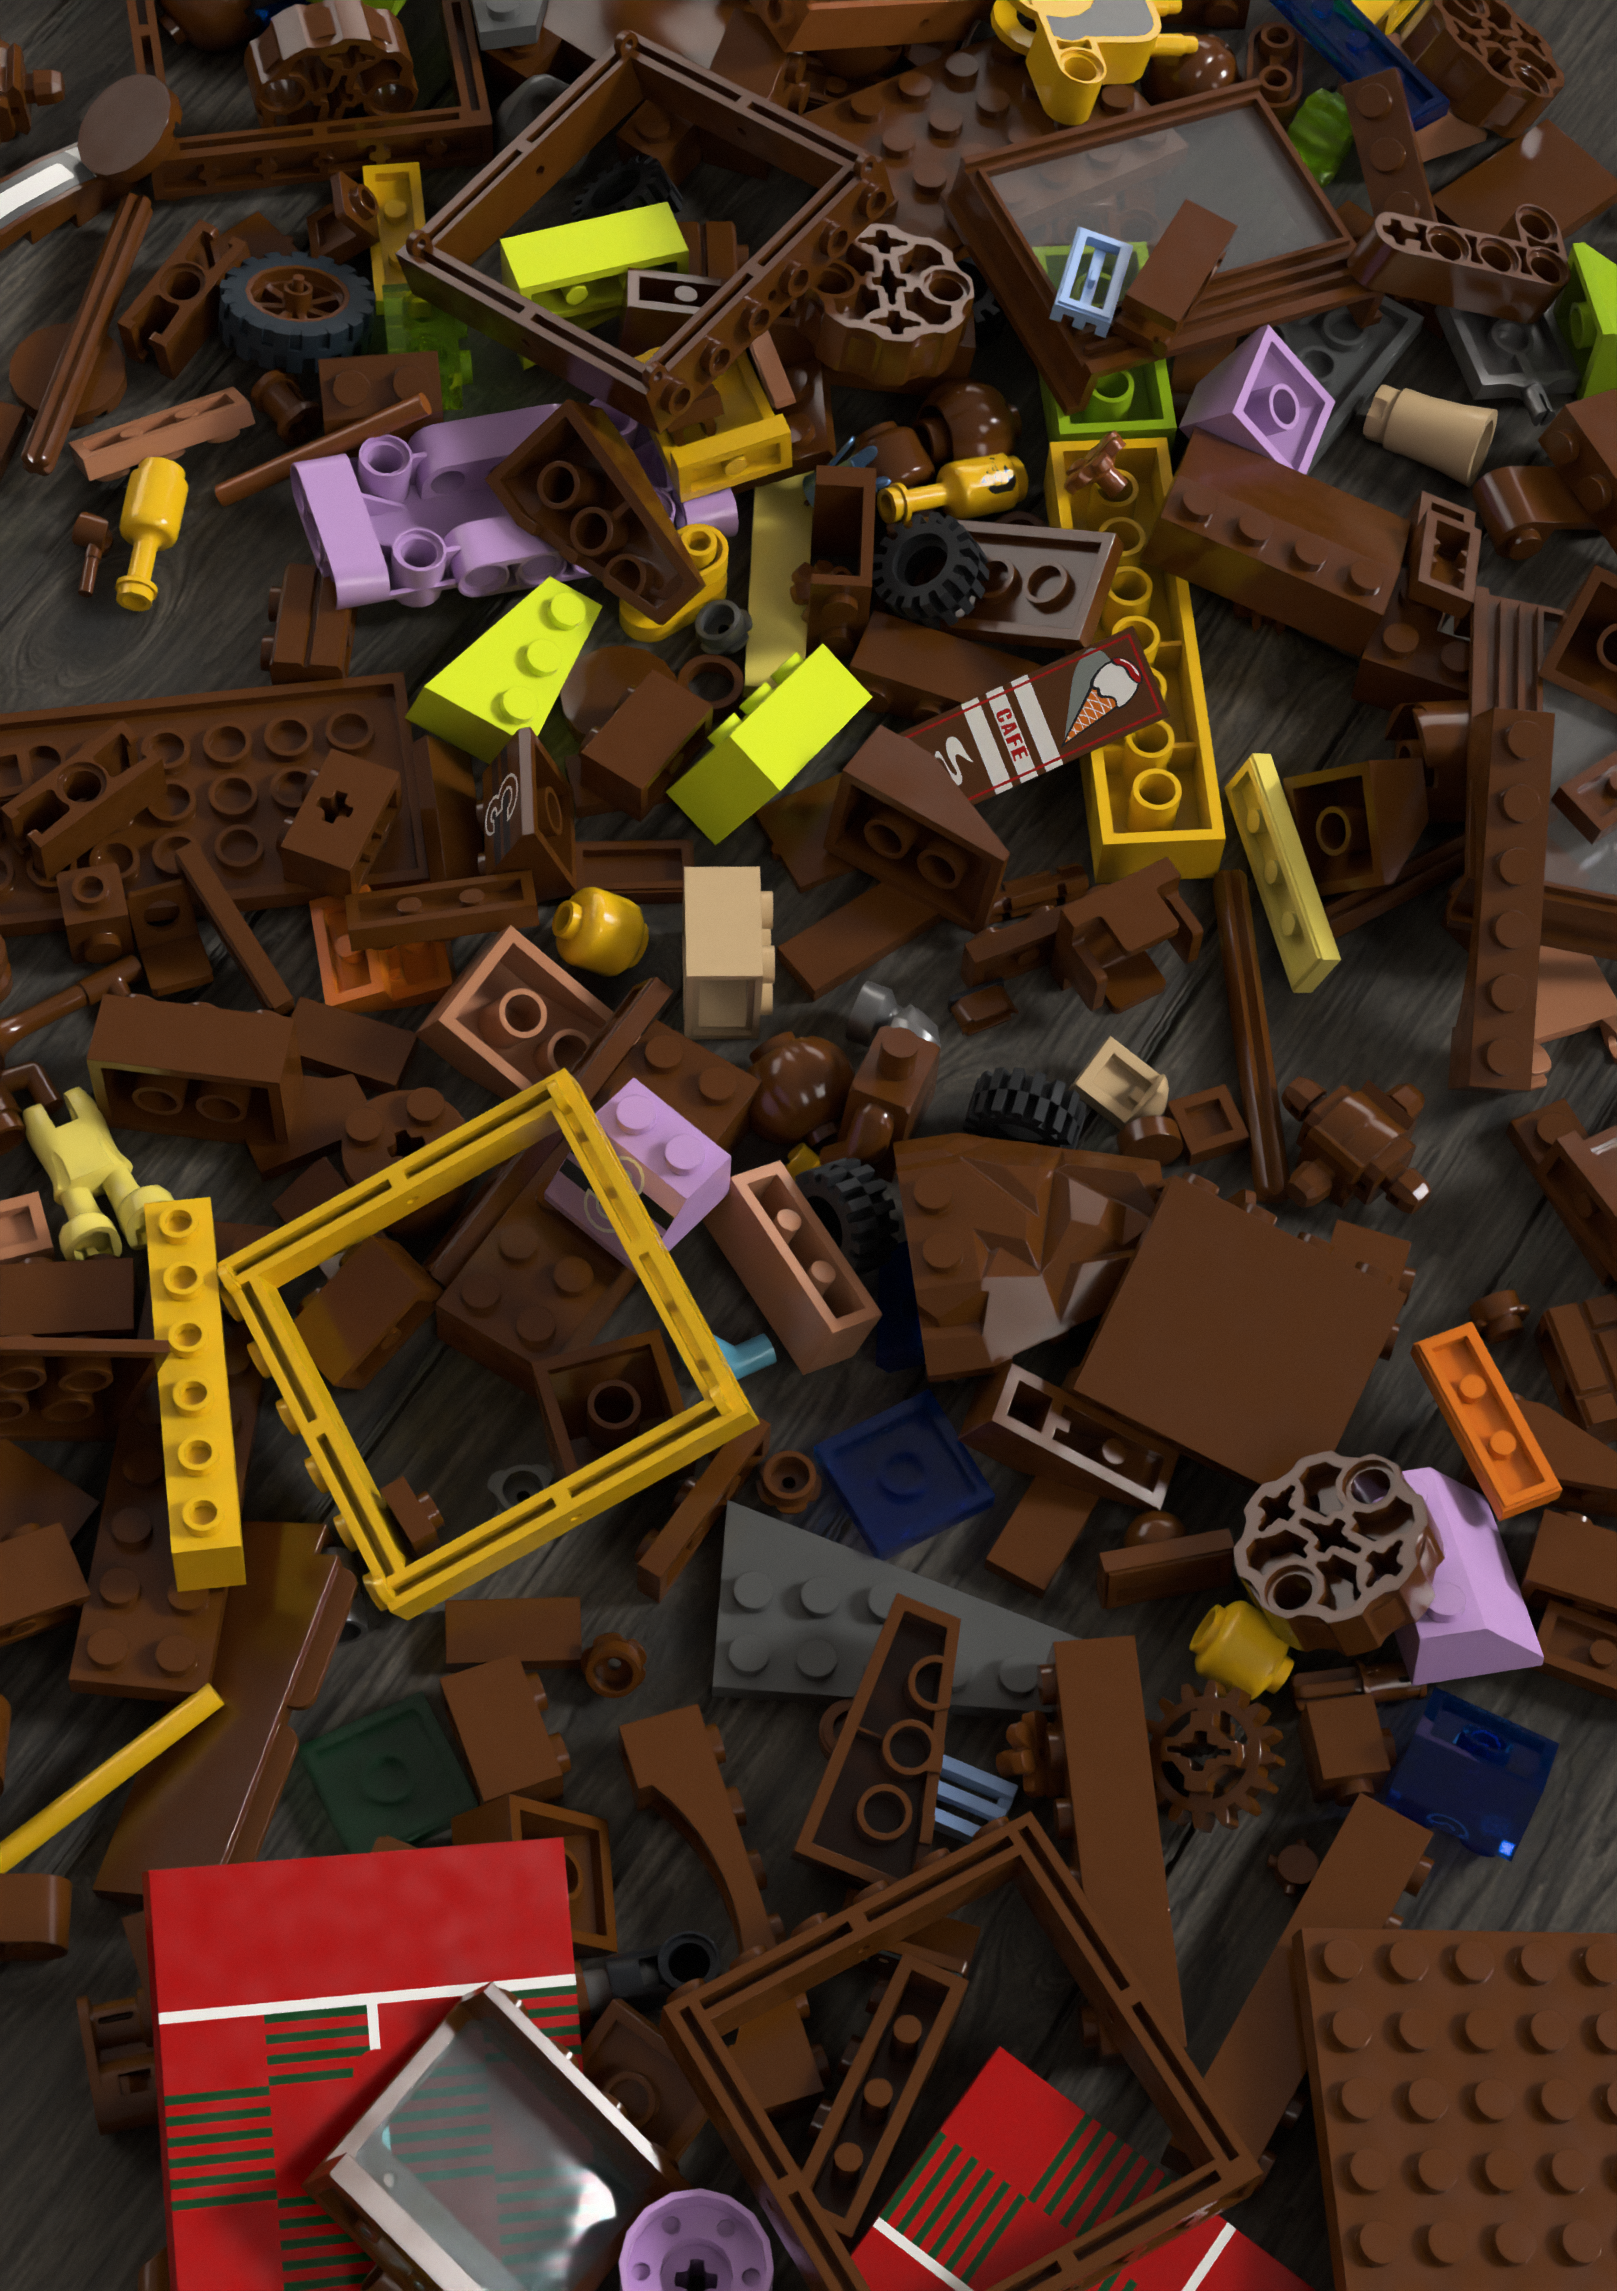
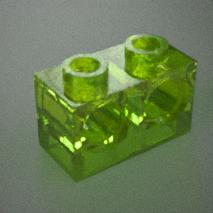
M408 283L382 285L387 354L437 350L443 410L463 409L462 385L473 384L470 349L459 350L458 339L468 338L467 324L412 294Z

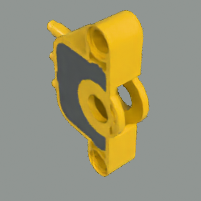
M996 0L990 14L992 28L999 39L1012 50L1027 56L1025 63L1046 114L1053 120L1065 125H1079L1089 119L1102 85L1128 84L1140 79L1150 57H1180L1183 54H1194L1198 50V40L1195 36H1183L1180 33L1159 34L1162 28L1160 17L1180 13L1182 9L1181 0ZM1019 13L1035 21L1037 26L1036 33L1027 30L1021 25L1017 19Z

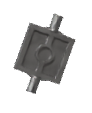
M1437 305L1434 310L1474 400L1519 398L1524 402L1532 424L1538 427L1540 423L1541 426H1544L1553 421L1556 416L1546 395L1574 393L1583 378L1550 307L1542 318L1534 324L1519 323L1442 305Z

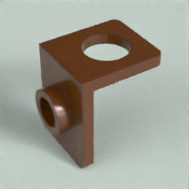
M178 879L126 894V904L138 951L153 996L159 997L211 983L214 980V976L199 934L186 881ZM169 900L176 903L180 908L179 915L171 924L155 927L149 925L144 920L146 909L154 902Z

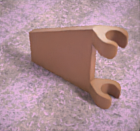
M1540 945L1531 1091L1543 1088L1547 1084V1078L1544 1074L1550 1071L1551 1060L1546 1050L1539 1044L1600 1026L1604 1043L1613 1061L1617 1064V999L1594 957L1591 955Z

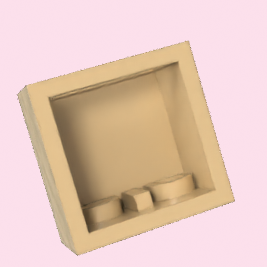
M684 867L682 913L684 1036L689 1039H759L761 1015H772V984L775 983L774 945H771L773 891H761L760 867Z

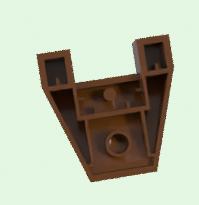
M549 0L537 43L484 50L492 87L506 97L534 75L548 74L566 83L576 70L583 74L614 44L617 35L622 30L629 29L709 70L734 8L758 13L753 5L746 0ZM643 98L635 106L638 110L615 134L620 161L627 165L630 157L639 156L642 159L645 155H651L653 159L657 158L677 188L703 157L699 126Z

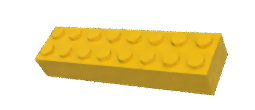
M1167 437L1122 439L1126 445L1118 451L1113 466L1124 476L1128 483L1113 498H1110L1097 483L1084 486L1074 495H1071L1064 489L1065 480L1068 478L1066 474L1068 468L1078 458L1086 460L1085 456L1099 444L1100 440L1050 442L1043 484L1049 527L1116 533L1125 544L1091 645L1133 626L1170 714L1167 718L1079 757L1095 883H1114L1165 857H1168L1181 875L1180 879L1214 878L1215 873L1219 871L1226 835L1189 583L1182 578L1140 560L1173 480ZM1065 650L1066 656L1074 652H1077L1073 650Z

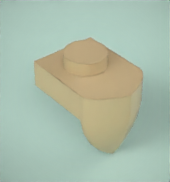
M1110 1036L1102 1042L1069 1090H1075L1080 1095L1081 1100L1118 1129L1122 1130L1128 1123L1138 1118L1151 1115L1161 1116L1167 1104L1169 1086L1164 1074H1158Z

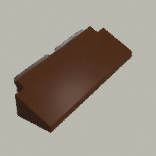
M241 1521L246 1585L229 1586L211 1684L225 1705L138 1771L92 1888L96 1897L144 1909L142 1872L257 1861L299 1748L298 1736L291 1727L287 1726L293 1710H306L316 1702L358 1590L355 1575L349 1569L343 1567L339 1555L320 1554L322 1548L336 1547L327 1524ZM165 1702L158 1720L181 1703Z

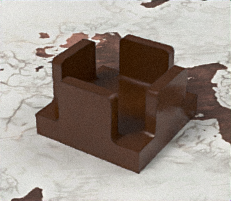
M1168 857L1061 908L1049 973L1062 991L1073 986L1090 1011L1102 1007L1105 1001L1114 1014H1120L1162 993L1165 990L1166 980L1145 950L1165 940L1169 941L1184 964H1188L1198 958L1204 931L1178 892L1181 875Z

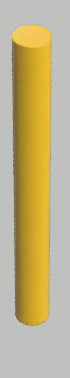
M209 1683L205 1684L196 1693L184 1700L0 1842V1873L8 1872L225 1705L214 1688Z

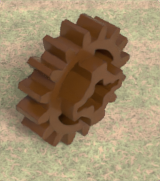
M1208 1680L1204 1696H1202L1197 1688L1188 1683L1181 1686L1183 1702L1176 1705L1162 1697L1158 1703L1165 1716L1160 1722L1146 1719L1147 1732L1153 1735L1151 1744H1149L1154 1787H1157L1155 1789L1157 1808L1162 1811L1170 1808L1168 1819L1183 1827L1192 1819L1194 1828L1204 1833L1212 1832L1216 1818L1222 1826L1235 1830L1239 1824L1237 1814L1239 1810L1243 1809L1258 1817L1262 1810L1255 1797L1260 1791L1276 1795L1279 1789L1272 1781L1267 1779L1269 1770L1285 1767L1286 1760L1270 1753V1747L1283 1739L1282 1732L1272 1726H1262L1270 1717V1710L1258 1702L1249 1706L1251 1694L1236 1686L1227 1695L1225 1686L1217 1681ZM1231 1716L1242 1726L1247 1736L1248 1744H1241L1234 1737L1236 1725L1230 1722ZM1216 1747L1230 1755H1217L1216 1759H1207L1204 1766L1190 1759L1191 1757L1202 1758L1203 1755L1213 1754ZM1172 1769H1178L1184 1775V1789L1189 1791V1798L1177 1786ZM1239 1781V1783L1231 1791H1229Z

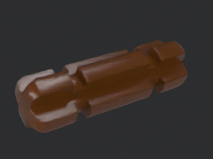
M1071 863L1056 867L1057 874L1051 875V872L1046 870L1002 882V889L998 891L988 924L1002 921V914L1007 913L1009 918L1031 913L1044 906H1056V899L1062 898L1064 903L1079 899L1088 891L1089 887L1088 877L1083 866L1080 863Z

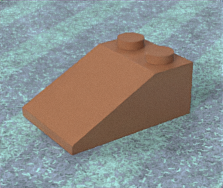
M510 925L484 942L415 1032V1035L462 1075L504 1100H508L563 1068H566L569 1072L613 1014V1011ZM641 1035L638 1037V1039L635 1041V1043L632 1045V1047L629 1049V1051L626 1053V1055L623 1057V1059L620 1061V1063L617 1065L614 1071L618 1068V1066L625 1059V1057L628 1055L631 1049L635 1046V1044L641 1038ZM614 1071L610 1074V1076L607 1078L604 1084L608 1081V1079L611 1077Z

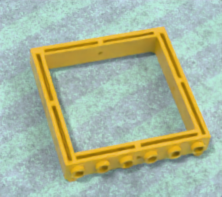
M566 1068L550 1075L217 1263L219 1267L217 1273L223 1283V1286L219 1288L220 1296L226 1308L237 1322L245 1320L254 1338V1341L247 1344L248 1352L255 1366L265 1379L273 1376L283 1398L275 1402L280 1417L293 1436L302 1434L312 1454L304 1459L307 1471L322 1494L331 1492L341 1512L333 1517L335 1527L341 1539L352 1553L360 1550L370 1570L369 1573L362 1576V1579L371 1599L380 1611L389 1608L391 1613L407 1621L760 1424L580 1084ZM561 1129L704 1400L414 1562L277 1288Z

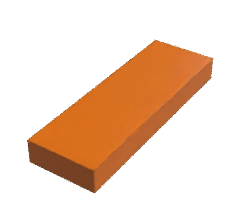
M1473 1322L1414 1343L1410 1355L1498 1520L1502 1521L1558 1499L1563 1489Z

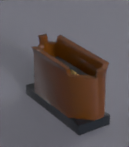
M1002 977L948 997L947 1008L958 1023L962 1035L966 1032L967 1036L1010 1021L1012 1020L1011 1014L1013 1012L1019 1014V1010L1015 1008L1004 988L1005 981Z

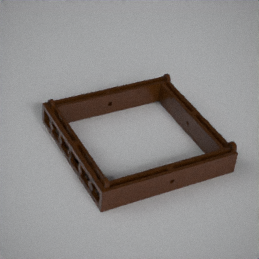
M126 0L136 74L156 76L166 85L154 0ZM436 0L456 107L176 138L170 154L156 170L151 172L155 200L177 201L188 196L330 181V176L339 171H342L350 178L363 177L362 166L419 162L420 170L463 165L477 167L482 163L491 162L494 159L493 124L469 0Z
M629 29L622 30L617 35L614 44L431 220L420 230L412 231L406 240V244L395 254L412 294L649 429L661 434L678 416H681L689 409L692 402L718 376H721L728 370L731 363L757 337L763 335L768 330L771 323L797 297H800L807 291L810 284L836 258H839L846 252L849 245L874 220L884 214L887 207L894 201V196L883 158ZM643 98L820 189L645 364L470 267Z
M1031 1811L1011 1822L1006 1816L990 1821L973 1835L972 1843L953 1853H950L947 1848H942L928 1854L913 1867V1874L893 1885H890L887 1880H881L868 1886L853 1898L851 1902L853 1906L830 1918L826 1912L811 1916L794 1928L790 1934L791 1939L770 1950L765 1945H759L747 1950L732 1961L729 1965V1972L708 1983L703 1978H697L683 1984L668 1996L666 2000L667 2005L662 2008L659 2033L811 2291L871 2290L731 2056L721 2036L1010 1881L1016 1886L1192 2163L1195 2171L985 2291H1086L1250 2197L1263 2174L1258 2163Z

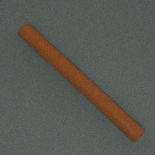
M420 392L215 485L216 496L219 502L224 507H227L289 479L290 467L294 462L344 454L360 447L368 438L384 436L431 415L430 403L427 397Z

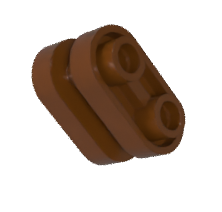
M1267 22L1254 28L1249 36L1242 81L1258 78L1261 83L1260 93L1291 140L1296 122V112L1302 93L1304 41L1301 34L1292 26L1281 22Z

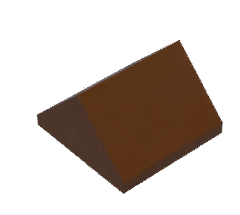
M1594 565L1562 614L1537 675L1616 715L1617 575Z

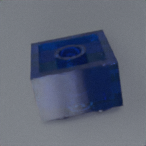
M1435 1687L1384 1803L1396 1808L1397 1813L1424 1828L1435 1826L1458 1837L1467 1849L1478 1855L1490 1858L1500 1856L1511 1862L1543 1794L1560 1743Z

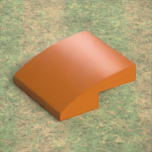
M365 884L358 893L370 892L372 890L368 884ZM330 895L309 901L326 1005L352 1013L417 1006L440 1001L457 979L451 941L439 942L431 940L396 945L387 950L366 949L351 951L345 901Z

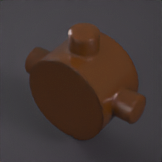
M1297 1839L1295 1844L1284 1848L1279 1856L1269 1854L1266 1867L1274 1869L1275 1879L1279 1886L1284 1889L1283 1895L1289 1898H1296L1298 1892L1307 1890L1319 1868L1316 1854L1309 1848L1310 1843L1304 1839Z

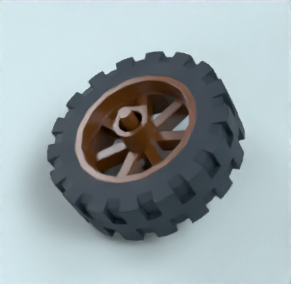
M271 252L264 254V258L259 260L253 256L243 260L240 268L233 267L226 272V280L222 279L220 283L218 331L223 333L222 340L228 348H236V355L246 361L251 359L257 360L260 367L274 370L277 366L286 368V373L302 374V369H313L314 373H319L318 359L362 356L366 354L368 344L371 345L373 341L375 292L370 291V282L364 276L358 278L356 270L347 264L342 266L334 264V259L319 255L318 259L307 257L308 253L292 252L291 256H281L280 252Z

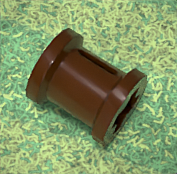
M280 367L266 373L256 382L251 390L250 400L258 411L267 413L277 426L276 432L285 445L297 446L305 443L310 437L319 432L324 424L323 412L317 402L309 401L299 389V380L296 374L286 373V368Z

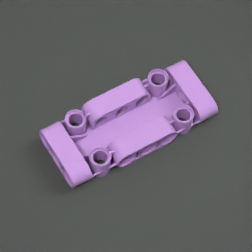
M597 398L589 404L604 410L635 453L676 530L690 524H706L718 529L725 538L736 536L739 525L738 511L731 487L681 503L648 427ZM546 404L437 423L417 431L409 439L408 444L399 437L386 434L381 437L368 438L362 443L358 457L348 458L346 454L292 463L290 478L294 500L317 567L320 569L321 574L323 573L324 578L330 576L332 582H335L337 595L335 610L394 599L406 606L425 607L433 604L440 597L442 590L458 588L459 592L464 596L472 598L537 587L549 576L560 582L593 576L582 567L573 565L560 556L559 551L539 537L532 536L519 527L485 481V478L561 405Z

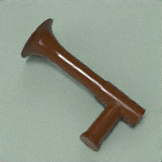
M130 954L76 981L75 985L17 1014L0 1019V1070L5 1069L4 1059L7 1053L17 1042L31 1033L85 1006L90 1007L100 1002L103 994L117 996L134 994L129 986L144 979L143 969L136 957Z

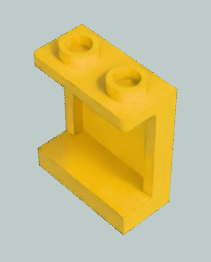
M661 347L650 349L643 355L634 358L645 364ZM746 349L731 363L724 374L718 376L712 382L720 393L724 410L723 415L713 418L716 423V434L714 436L707 437L699 423L684 429L683 434L686 439V445L678 447L666 429L661 434H658L648 428L681 503L793 467L791 431L783 413L774 415L747 356Z

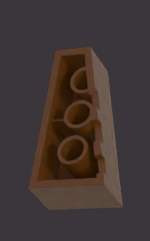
M896 1594L789 1859L865 1889L881 1880H887L890 1885H893L913 1874V1867L930 1854L961 1618L902 1594Z

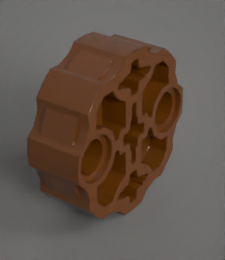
M324 0L310 5L295 4L273 16L269 27L264 33L249 42L243 62L260 128L405 113L412 110L418 95V88L413 74L414 65L402 24L390 10L373 8L364 4L362 0Z
M1426 0L1400 32V45L1408 54L1412 63L1411 69L1429 91L1439 96L1457 116L1477 128L1484 127L1495 131L1504 138L1520 137L1564 87V72L1556 64L1552 56V48L1535 28L1524 22L1502 0Z
M871 223L849 245L846 252L839 258H836L810 284L803 295L797 297L794 313L796 329L809 339L814 347L815 357L835 371L851 372L863 376L873 384L902 386L910 379L922 376L936 377L953 365L957 346L964 339L974 300V286L971 277L962 272L953 261V252L931 237H917L905 233L895 225Z
M1330 1450L1301 1458L1290 1472L1278 1480L1263 1483L1244 1508L1246 1517L1245 1528L1242 1537L1233 1547L1238 1576L1256 1608L1263 1611L1278 1638L1295 1649L1303 1652H1309L1318 1648L1333 1649L1345 1656H1351L1380 1648L1388 1635L1404 1625L1417 1623L1435 1598L1432 1584L1436 1568L1445 1559L1439 1528L1423 1496L1415 1493L1413 1488L1407 1483L1398 1465L1382 1456L1371 1453L1359 1458L1344 1457ZM1384 1497L1382 1500L1372 1503L1374 1500ZM1356 1590L1361 1592V1595L1357 1600L1355 1598ZM1308 1601L1302 1607L1292 1610L1296 1605Z

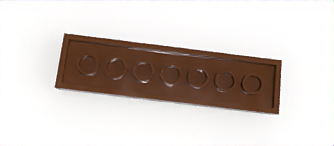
M214 1221L218 1262L279 1229V1227ZM150 1274L137 1339L155 1340ZM219 1277V1282H220V1287H221V1286H223V1283H222V1281H221V1279H220V1277ZM283 1285L277 1288L280 1296L282 1295ZM221 1298L241 1519L266 1379L261 1375L248 1352L247 1344L254 1341V1338L245 1320L237 1322ZM156 1375L130 1419L120 1420L87 1584L91 1595L89 1601L83 1604L68 1680L71 1692L182 1703L205 1684H212L229 1586L177 1591L171 1553L158 1375Z

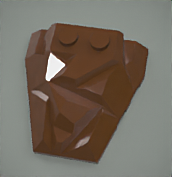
M951 1133L893 1142L929 1383L996 1373L1013 1363L1012 1356L1046 1340L1051 1347L1069 1338V1329L1100 1314L1103 1316L1161 1196V1192L1155 1190L1159 1181L1163 1180L1160 1161L963 1133Z

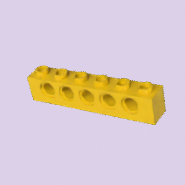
M211 1197L144 1203L155 1340H169L170 1353L157 1375L171 1553L177 1591L246 1585Z

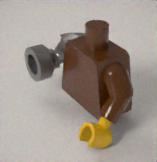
M866 981L854 1004L845 1036L847 1040L866 1046L869 1050L850 1087L837 1143L823 1147L819 1156L804 1142L795 1146L787 1156L790 1162L784 1165L794 1181H796L795 1176L801 1172L846 1157V1159H860L861 1166L869 1164L875 1170L874 1177L882 1178L884 1181L892 1183L897 1174L893 1142L914 1139L934 1097L941 1052L938 1026L913 1005L910 1004L905 1009L897 1005L892 989Z

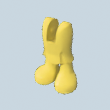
M75 1087L63 1093L72 1121L55 1128L53 1121L49 1118L41 1103L25 1109L22 1117L23 1123L26 1126L25 1134L27 1140L53 1184L54 1201L64 1207L69 1220L62 1226L59 1234L60 1249L67 1261H80L94 1254H112L120 1257L122 1253L120 1236L112 1221L101 1212L94 1199L104 1194L107 1195L112 1205L119 1227L129 1246L134 1250L146 1248L147 1236L144 1203L173 1201L174 1199L171 1193L160 1185L140 1187L131 1174L133 1169L132 1163L116 1147L107 1123L91 1096L80 1087Z

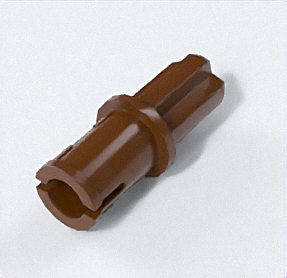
M1355 1658L1351 1659L1348 1666L1295 1673L1291 1676L1289 1691L1295 1710L1302 1713L1307 1702L1369 1693L1373 1694L1375 1704L1409 1699L1423 1700L1427 1694V1684L1412 1686L1411 1682L1401 1683L1399 1681V1677L1409 1676L1403 1659L1364 1664L1362 1659Z

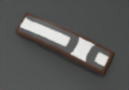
M78 142L32 161L0 179V252L22 236L34 245L67 220L79 229L150 177L151 173L136 182L125 184L122 180L113 181L114 184L105 183L81 162L77 147Z

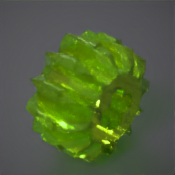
M1323 88L1307 97L1302 108L1298 110L1294 121L1289 125L1287 132L1288 137L1321 189L1332 182L1335 174L1341 169L1344 160L1350 154V149L1355 142L1344 96L1337 92L1333 94Z

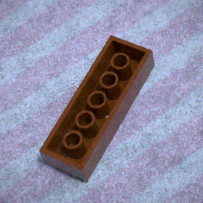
M655 1019L590 1103L594 1113H597L634 1077L729 1155H732L751 1130L748 1124L750 1119L749 1111L762 1081ZM565 1136L435 1304L438 1339L537 1400L531 1362L588 1347L639 1279L635 1273L544 1199L546 1189L571 1150Z

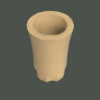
M1381 385L1374 395L1371 407L1367 413L1363 434L1366 435L1365 438L1383 444L1385 450L1409 457L1442 472L1466 487H1470L1478 476L1488 454L1497 424L1498 411L1497 409L1464 405L1431 397L1408 388L1401 391L1387 385Z

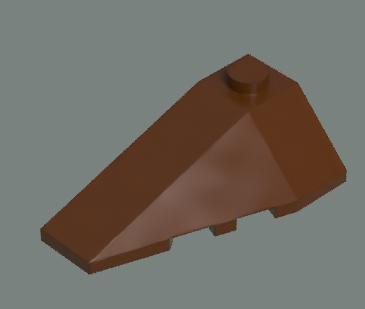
M567 399L485 478V481L519 527L532 536H537L559 551L560 556L573 565L582 567L603 582L604 587L659 625L666 624L706 587L703 578L635 453L600 407Z

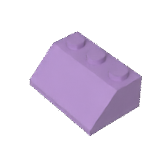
M1431 1467L1402 1471L1407 1483L1413 1488L1415 1493L1423 1496L1439 1528L1445 1559L1436 1568L1432 1584L1435 1598L1427 1611L1417 1623L1404 1625L1394 1631L1412 1686L1543 1665L1544 1655L1486 1496ZM1380 1497L1374 1500L1372 1503H1376L1382 1500L1384 1497Z

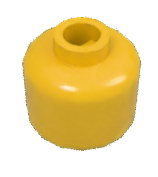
M597 887L583 888L569 900L562 902L557 908L552 921V931L556 936V946L560 957L570 965L601 976H617L626 969L632 968L640 961L647 948L649 930L647 924L644 923L640 907L627 898Z
M1245 1601L1233 1602L1225 1608L1219 1604L1215 1605L1198 1626L1189 1646V1649L1196 1654L1194 1664L1200 1677L1206 1681L1214 1680L1225 1686L1227 1694L1236 1686L1251 1694L1250 1700L1258 1697L1264 1690L1275 1694L1283 1686L1294 1666V1660L1287 1656L1289 1645L1278 1638L1265 1614Z

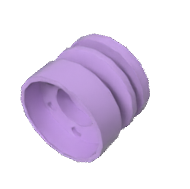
M702 2188L669 2193L644 2208L626 2232L619 2258L620 2291H687L685 2288L688 2287L690 2276L695 2275L704 2277V2286L706 2288L704 2291H772L774 2266L770 2239L755 2214L729 2195Z

